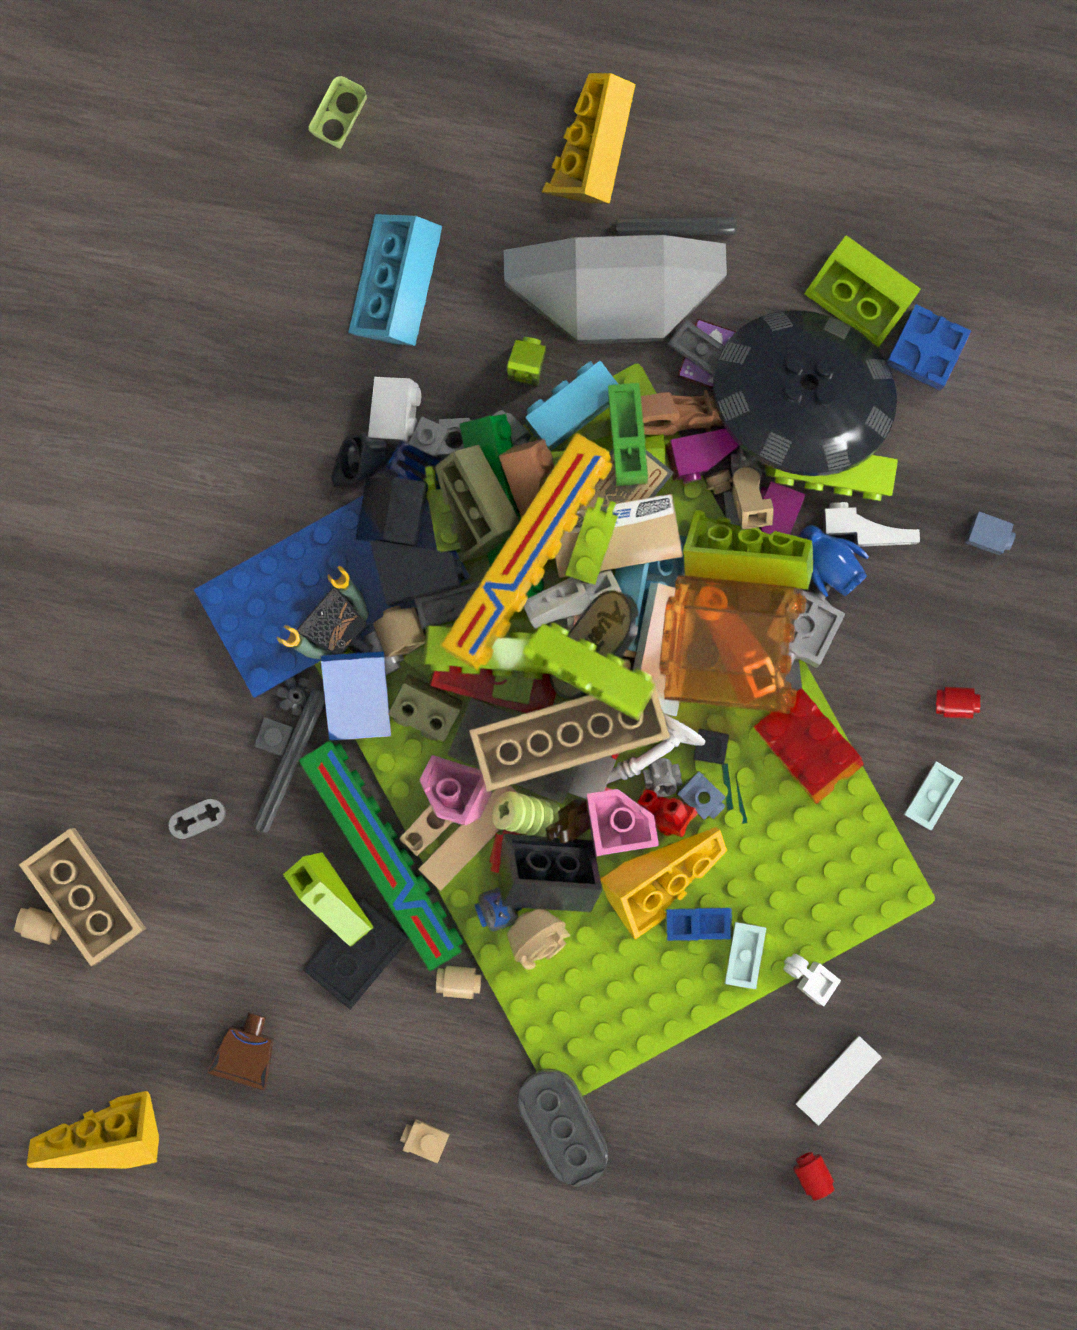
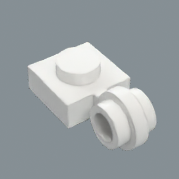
M795 953L784 961L785 967L783 970L796 979H799L801 975L803 976L797 988L817 1004L825 1006L841 980L817 962H813L810 968L807 969L806 967L809 963Z

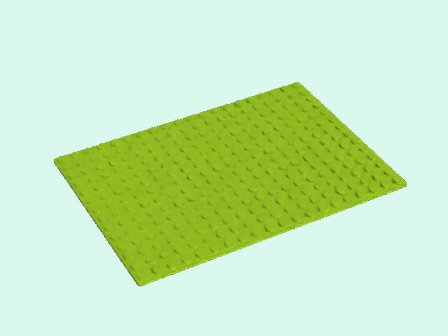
M634 364L613 375L618 384L639 383L640 396L657 394L645 371L639 364ZM607 408L576 433L590 441L612 435L610 409ZM524 424L523 426L531 434L529 441H537L536 437L533 435V433L530 431L527 425ZM678 431L674 435H664V445L672 439L681 438ZM576 433L552 451L568 447ZM665 447V466L670 469V464ZM436 472V473H435V475H436V480H435V482H436V488H437V490H439V489H441V487H440L438 475H437V472ZM702 475L700 481L683 484V479L673 481L671 476L654 496L672 494L678 531L681 536H688L695 509L705 512L706 517L717 520L719 516L725 517L711 491L706 489L708 485ZM425 478V479L421 480L420 482H425L426 487H427V492H428V491H429V488H428V484H427V478ZM487 554L462 562L471 578L460 583V586L483 580L490 569ZM555 557L553 559L549 558L543 566V569H545L543 575L544 591L568 578H559ZM615 568V569H611V571H612L614 577H615V573H616V568ZM685 578L684 591L700 594L704 589H715L726 598L728 604L726 610L733 608L738 614L734 583ZM769 597V612L746 615L738 614V616L768 654L771 662H779L784 652L779 647L763 639L777 611ZM697 613L692 641L700 638H709L714 641L706 621L702 620ZM348 649L345 654H353V653ZM720 653L717 663L711 668L699 670L694 668L688 661L677 716H667L681 722L696 733H698V729L729 734L724 765L693 760L696 745L680 742L678 747L674 746L671 751L660 757L669 759L672 765L679 764L682 785L677 786L676 792L665 798H675L687 805L677 793L699 771L726 797L722 801L725 808L714 819L708 816L703 820L697 814L688 823L683 837L674 834L665 836L659 832V829H656L659 846L596 856L601 879L626 861L718 827L727 851L702 878H695L684 889L687 894L681 901L676 898L667 909L732 907V936L735 922L766 927L756 989L725 984L732 939L667 941V916L649 931L634 939L607 900L603 886L602 892L591 912L545 909L566 924L565 929L570 936L563 938L566 945L548 960L544 957L535 960V968L525 969L520 962L515 961L507 936L508 931L513 925L498 931H491L487 926L482 927L474 905L479 903L478 897L481 893L499 887V873L490 871L492 863H489L495 835L441 891L437 888L536 1071L556 1069L566 1073L576 1083L583 1097L795 980L796 978L783 970L785 959L791 957L793 953L801 956L809 963L806 967L807 969L810 968L813 962L822 965L931 905L935 901L932 890L863 766L847 780L843 778L834 785V790L819 803L815 804L756 733L754 726L797 691L775 694L769 692L741 704ZM404 660L399 663L400 669L386 675L389 711L407 674L430 684L425 675ZM799 660L802 689L832 722L845 740L849 742L807 664ZM320 661L315 666L323 679ZM455 693L453 696L462 700L463 703L444 742L438 739L436 741L424 737L420 730L412 726L405 727L396 723L392 716H390L391 736L358 738L355 740L402 826L407 831L431 805L421 786L420 778L432 755L481 770L470 730L526 713L487 702L482 703L477 699ZM556 693L553 706L574 699L563 698ZM663 740L620 752L613 768L617 767V763H623L624 760H629L632 757L637 759ZM574 766L510 785L520 794L554 801L559 805L560 809L575 799L586 800L588 810L587 799L565 791ZM648 766L641 770V774L635 775L632 778L628 777L627 780L621 778L607 784L606 787L612 790H620L637 803L644 790H646L643 770H649ZM701 792L698 795V800L700 803L706 804L709 802L710 796L707 792ZM452 822L419 854L423 864L462 824ZM500 829L496 834L502 835L503 830ZM591 829L576 839L592 840ZM522 908L523 910L518 911L517 914L520 917L522 914L536 909Z

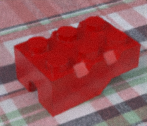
M802 688L754 726L759 737L771 749L815 804L834 790V785L842 778L847 780L864 766L861 756L838 732L832 722L820 711Z

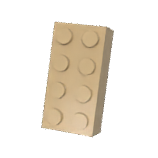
M75 828L68 829L19 864L90 966L97 965L146 930V927Z

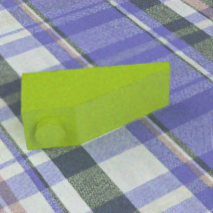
M523 337L522 341L515 340L507 366L508 380L538 386L546 352V346L540 345L541 340L531 337Z

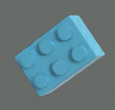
M591 361L576 372L578 375L571 383H568L567 380L563 381L552 390L553 394L546 402L540 399L527 409L528 413L525 417L527 427L537 440L545 439L550 452L609 408L608 385H617L618 383L601 361L595 365Z

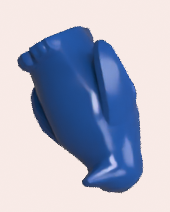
M814 525L806 526L801 530L799 537L812 541L813 572L811 577L824 596L827 597L829 595L823 581L843 596H847L867 577L863 567L853 553L865 559L869 557L855 543L843 538L832 537Z

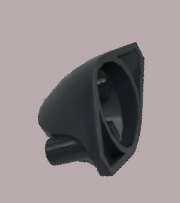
M358 433L346 437L340 447L332 472L331 480L333 486L357 483L374 476L382 470L387 463V457L384 453L386 450L385 440L368 438L366 433Z

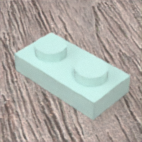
M935 761L903 815L928 830H932L963 777Z
M735 922L725 984L756 989L766 927Z

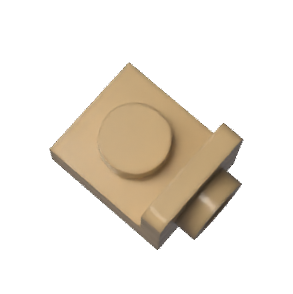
M416 1119L413 1126L406 1125L400 1142L405 1143L403 1151L414 1153L438 1164L450 1133Z

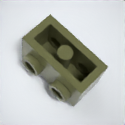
M407 674L388 715L392 716L393 720L402 726H412L420 730L421 734L430 740L436 741L438 739L444 742L460 712L463 701Z

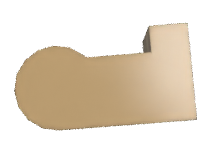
M749 467L738 469L733 475L734 487L732 495L741 529L772 525L773 505L771 498L762 500L759 490V473Z
M430 805L400 837V840L418 856L453 821L437 817Z

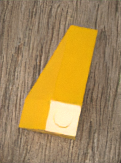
M714 827L624 862L600 879L607 900L632 937L637 939L659 924L667 916V913L664 911L676 898L681 901L687 894L684 889L695 878H702L725 854L727 849L720 829Z
M144 1091L117 1097L109 1101L110 1106L96 1113L90 1110L83 1114L84 1119L69 1126L63 1123L30 1139L27 1158L28 1167L132 1168L156 1163L159 1134L149 1092Z

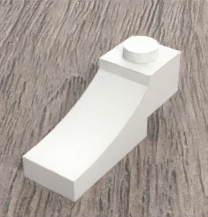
M846 502L831 503L830 509L823 511L824 533L830 536L854 535L855 544L859 547L911 545L920 542L919 529H898L874 523L856 514V508H849Z
M611 569L598 575L595 585L571 577L528 598L524 608L535 629L542 624H547L561 618L583 614L592 601L605 591H622Z

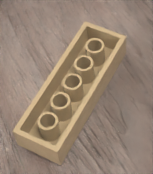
M656 689L638 721L588 695L470 730L487 791L670 738Z

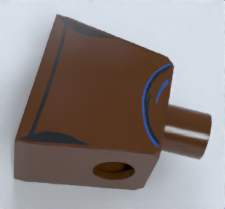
M248 1012L243 1029L231 1026L208 1069V1073L265 1090L268 1085L274 1039L261 1034L266 1017Z

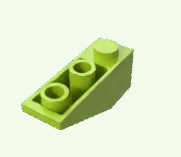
M323 852L303 856L283 874L298 898L349 946L354 945L374 928Z

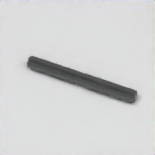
M314 688L309 695L253 823V827L258 831L267 833L270 830L325 704L324 691Z

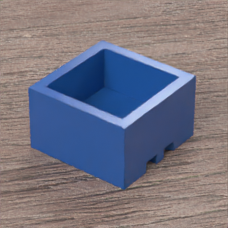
M915 304L886 362L888 366L941 391L947 383L971 330L952 323L942 316L939 317L933 314L932 311Z

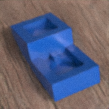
M732 907L667 909V941L732 939Z

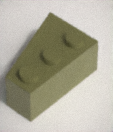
M479 445L456 450L435 466L445 505L450 504L454 523L450 524L452 533H457L462 551L458 553L460 562L486 555L512 535L520 521Z

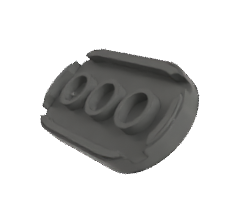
M542 1069L529 1075L519 1090L518 1109L549 1170L556 1179L563 1183L572 1184V1186H586L595 1182L605 1170L609 1151L607 1143L576 1083L566 1073L556 1069Z

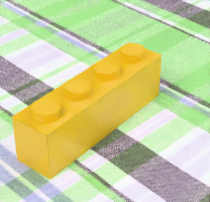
M612 73L588 74L574 109L577 117L570 128L567 127L563 138L567 142L561 157H555L551 167L555 169L551 182H545L542 193L586 203L610 204L635 89L634 83Z

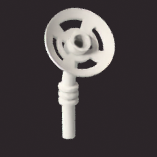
M663 714L670 738L664 739L637 759L632 757L629 760H624L623 763H617V767L612 769L607 784L621 778L627 780L628 777L632 778L635 775L641 774L642 769L671 751L674 746L678 747L680 742L703 746L706 741L686 725Z

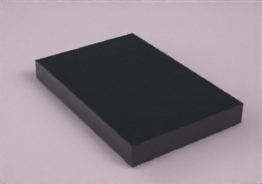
M362 899L358 905L374 928L352 946H349L334 932L303 969V971L350 1010L409 940V937L365 899Z

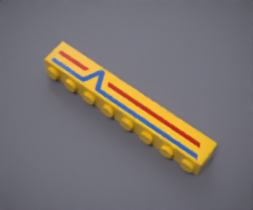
M576 433L442 642L441 646L447 653L475 670H478L481 664L485 666L494 652L492 646L498 638L502 639L511 626L509 620L513 613L521 611L528 599L526 593L532 584L536 586L545 572L543 566L549 558L553 559L559 552L562 545L559 541L565 532L570 533L575 527L579 518L577 513L582 505L587 506L591 502L595 494L593 488L599 479L604 480L612 468V463H610L612 459L609 451Z

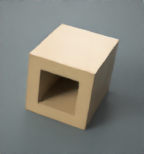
M400 606L388 608L383 612L384 616L373 623L386 657L410 654L425 643V635L414 607L401 609Z

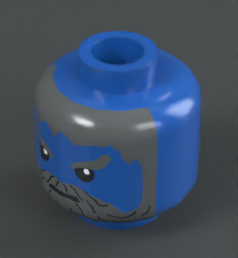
M499 887L481 893L478 897L479 903L474 904L482 927L487 926L491 931H498L514 925L518 918L517 912L523 910L517 907H502Z

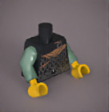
M341 566L337 567L342 572L339 579L333 580L329 574L327 575L328 580L333 585L332 589L297 630L287 625L284 626L285 629L290 631V636L286 640L277 637L280 643L287 647H292L308 658L321 659V656L345 654L348 649L352 653H368L373 649L374 646L361 636L369 626L365 622L369 613L364 596L349 579L348 573Z

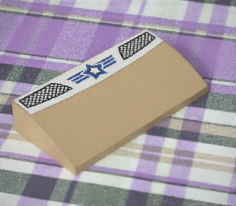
M672 494L615 504L613 515L618 516L600 571L683 557ZM608 505L602 506L601 511L606 512ZM587 509L579 510L577 513L579 518L575 527L570 533L565 532L559 541L562 545L555 556L559 578L569 577L565 575Z

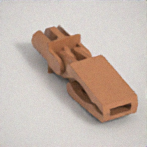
M707 390L704 391V396H674L670 392L641 396L644 434L674 435L677 431L705 428L707 432H710L711 427L724 426L718 415L714 396H709Z

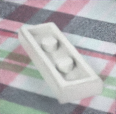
M857 1036L795 1104L819 1126L882 1057L860 1036Z

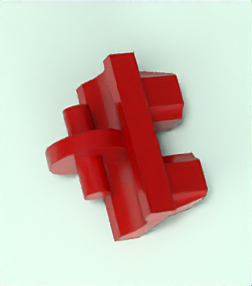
M648 789L644 790L637 801L640 806L654 815L656 829H659V832L665 836L674 834L683 837L688 823L697 815L694 807L683 804L681 800L659 797L656 792Z

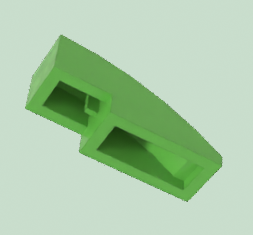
M639 383L608 385L616 486L648 484Z

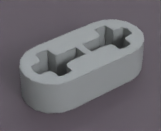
M207 799L172 815L169 820V830L173 836L179 839L193 837L222 823L226 816L225 806L216 799ZM208 804H211L213 808L218 807L220 810L216 814L217 820L212 821L211 818L200 820L198 816L207 811L206 806ZM181 816L184 820L191 818L196 820V823L187 827L188 833L186 834L182 830L177 831L175 829V826L179 824L178 818Z

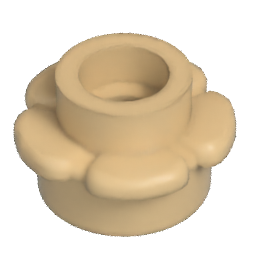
M728 469L705 477L708 484L706 489L713 490L714 494H719L732 488L730 483L733 482V477H731Z

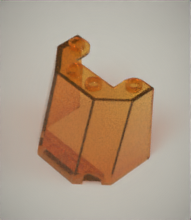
M678 575L675 581L674 596H669L666 602L660 654V674L666 675L665 700L681 704L790 714V708L795 706L796 690L792 689L791 683L785 681L786 674L790 673L792 659L788 655L789 642L792 643L794 640L795 626L791 622L792 619L797 620L800 614H804L806 608V597L803 595V590L789 586Z

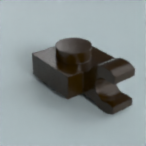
M575 799L558 811L559 820L546 828L547 840L551 841L559 837L560 843H566L575 840L590 829V818L586 800Z

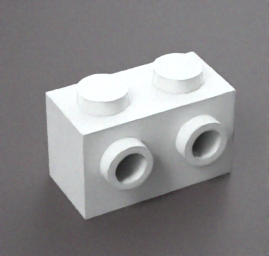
M374 377L368 438L385 440L386 444L409 445L408 443L418 425V421L415 418L416 406H419L421 403V390L418 388L419 385L410 378Z

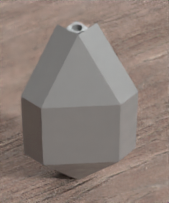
M667 235L575 237L504 250L505 286L576 344L663 342L725 280L727 275L725 243Z

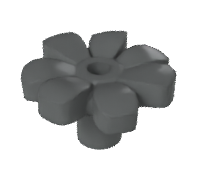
M292 677L285 681L287 688L280 687L277 695L284 698L280 702V707L284 711L292 708V714L300 716L302 708L305 707L309 695L314 688H307L309 684L307 678L301 677L297 683L295 678ZM295 693H298V694H299V698H298V699H296V698L294 697V694H295Z

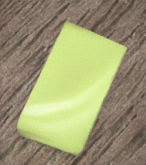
M339 76L334 78L309 125V131L314 136L341 149L367 99L364 88L345 77ZM345 92L354 94L358 100L356 110L349 114L339 111L336 105L339 95ZM331 119L340 121L344 127V133L341 138L334 141L327 139L322 132L324 123Z

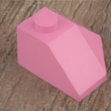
M433 755L420 778L421 786L436 816L462 825H468L479 819L492 795V790L487 791L481 770Z
M618 789L587 794L590 829L596 856L659 846L654 815Z

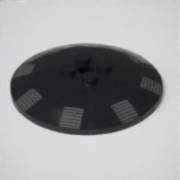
M798 310L775 312L761 316L744 325L728 340L722 349L713 376L715 406L730 436L757 460L770 467L791 474L825 476L837 474L860 465L869 459L884 443L895 419L897 408L896 387L891 370L882 354L869 339L852 326L831 316L816 312ZM809 380L814 383L816 388L807 390L800 382Z

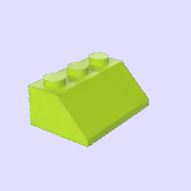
M846 235L804 294L842 322L855 328L874 345L879 347L921 289Z

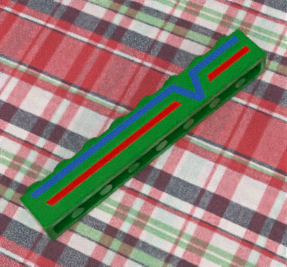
M328 741L301 758L299 762L428 970L432 971L461 953L462 949L459 945L464 942L455 927L450 930L443 920L447 917V914L439 901L432 903L427 895L431 888L422 874L418 877L414 874L410 866L415 863L406 848L400 851L394 840L398 838V835L389 822L383 824L378 813L382 810L373 795L367 798L361 787L366 784L356 769L351 772L345 763L349 756L340 743L334 745L332 741Z

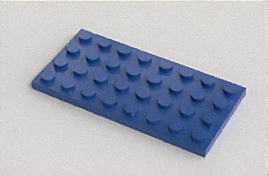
M410 469L397 476V478L416 481ZM363 496L194 589L254 698L321 661V659L308 658L292 647L283 645L277 640V637L283 640L289 638L290 631L284 628L285 625L297 630L332 589L333 585L328 580L327 575L329 574L333 580L341 577L342 572L337 568L338 566H341L348 573L349 579L364 596L369 613L365 622L369 626L361 634L362 637L376 631L373 623L384 616L383 612L386 609L394 606H400L401 609L416 608L415 600L390 607L387 605L371 543L355 540ZM426 498L418 547L437 551L429 502ZM456 551L448 552L452 553L453 560L459 559ZM462 562L461 566L465 579L460 580L459 583L471 578Z

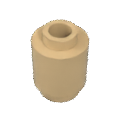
M29 907V909H20L14 931L21 933V937L50 945L53 940L58 941L63 926L53 913Z
M446 966L445 969L438 968L436 993H443V997L473 999L474 993L480 994L481 975H476V968Z

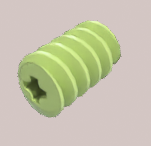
M509 791L499 796L492 810V821L494 826L501 830L505 829L519 834L524 833L528 836L547 837L546 828L559 820L558 811L561 809L554 801Z

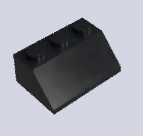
M504 834L498 877L502 907L591 912L602 892L593 840L575 839L566 843H560V838L548 841L547 837Z

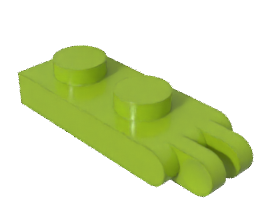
M601 497L597 498L594 508L589 506L587 508L565 574L566 576L594 585L596 584L618 516L613 515L616 502L610 501L606 512L601 511L604 500Z

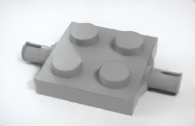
M829 584L825 585L827 592H829L831 588ZM788 588L763 637L764 640L779 647L784 652L777 665V669L781 670L783 668L782 672L789 673V669L795 659L802 660L818 668L845 616V613L830 605L825 599L826 596L818 588H816L814 593L798 588Z

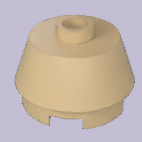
M536 909L522 914L516 919L515 924L507 934L515 961L520 962L525 969L535 968V960L544 957L548 960L566 945L563 938L570 936L565 929L566 924L545 909Z

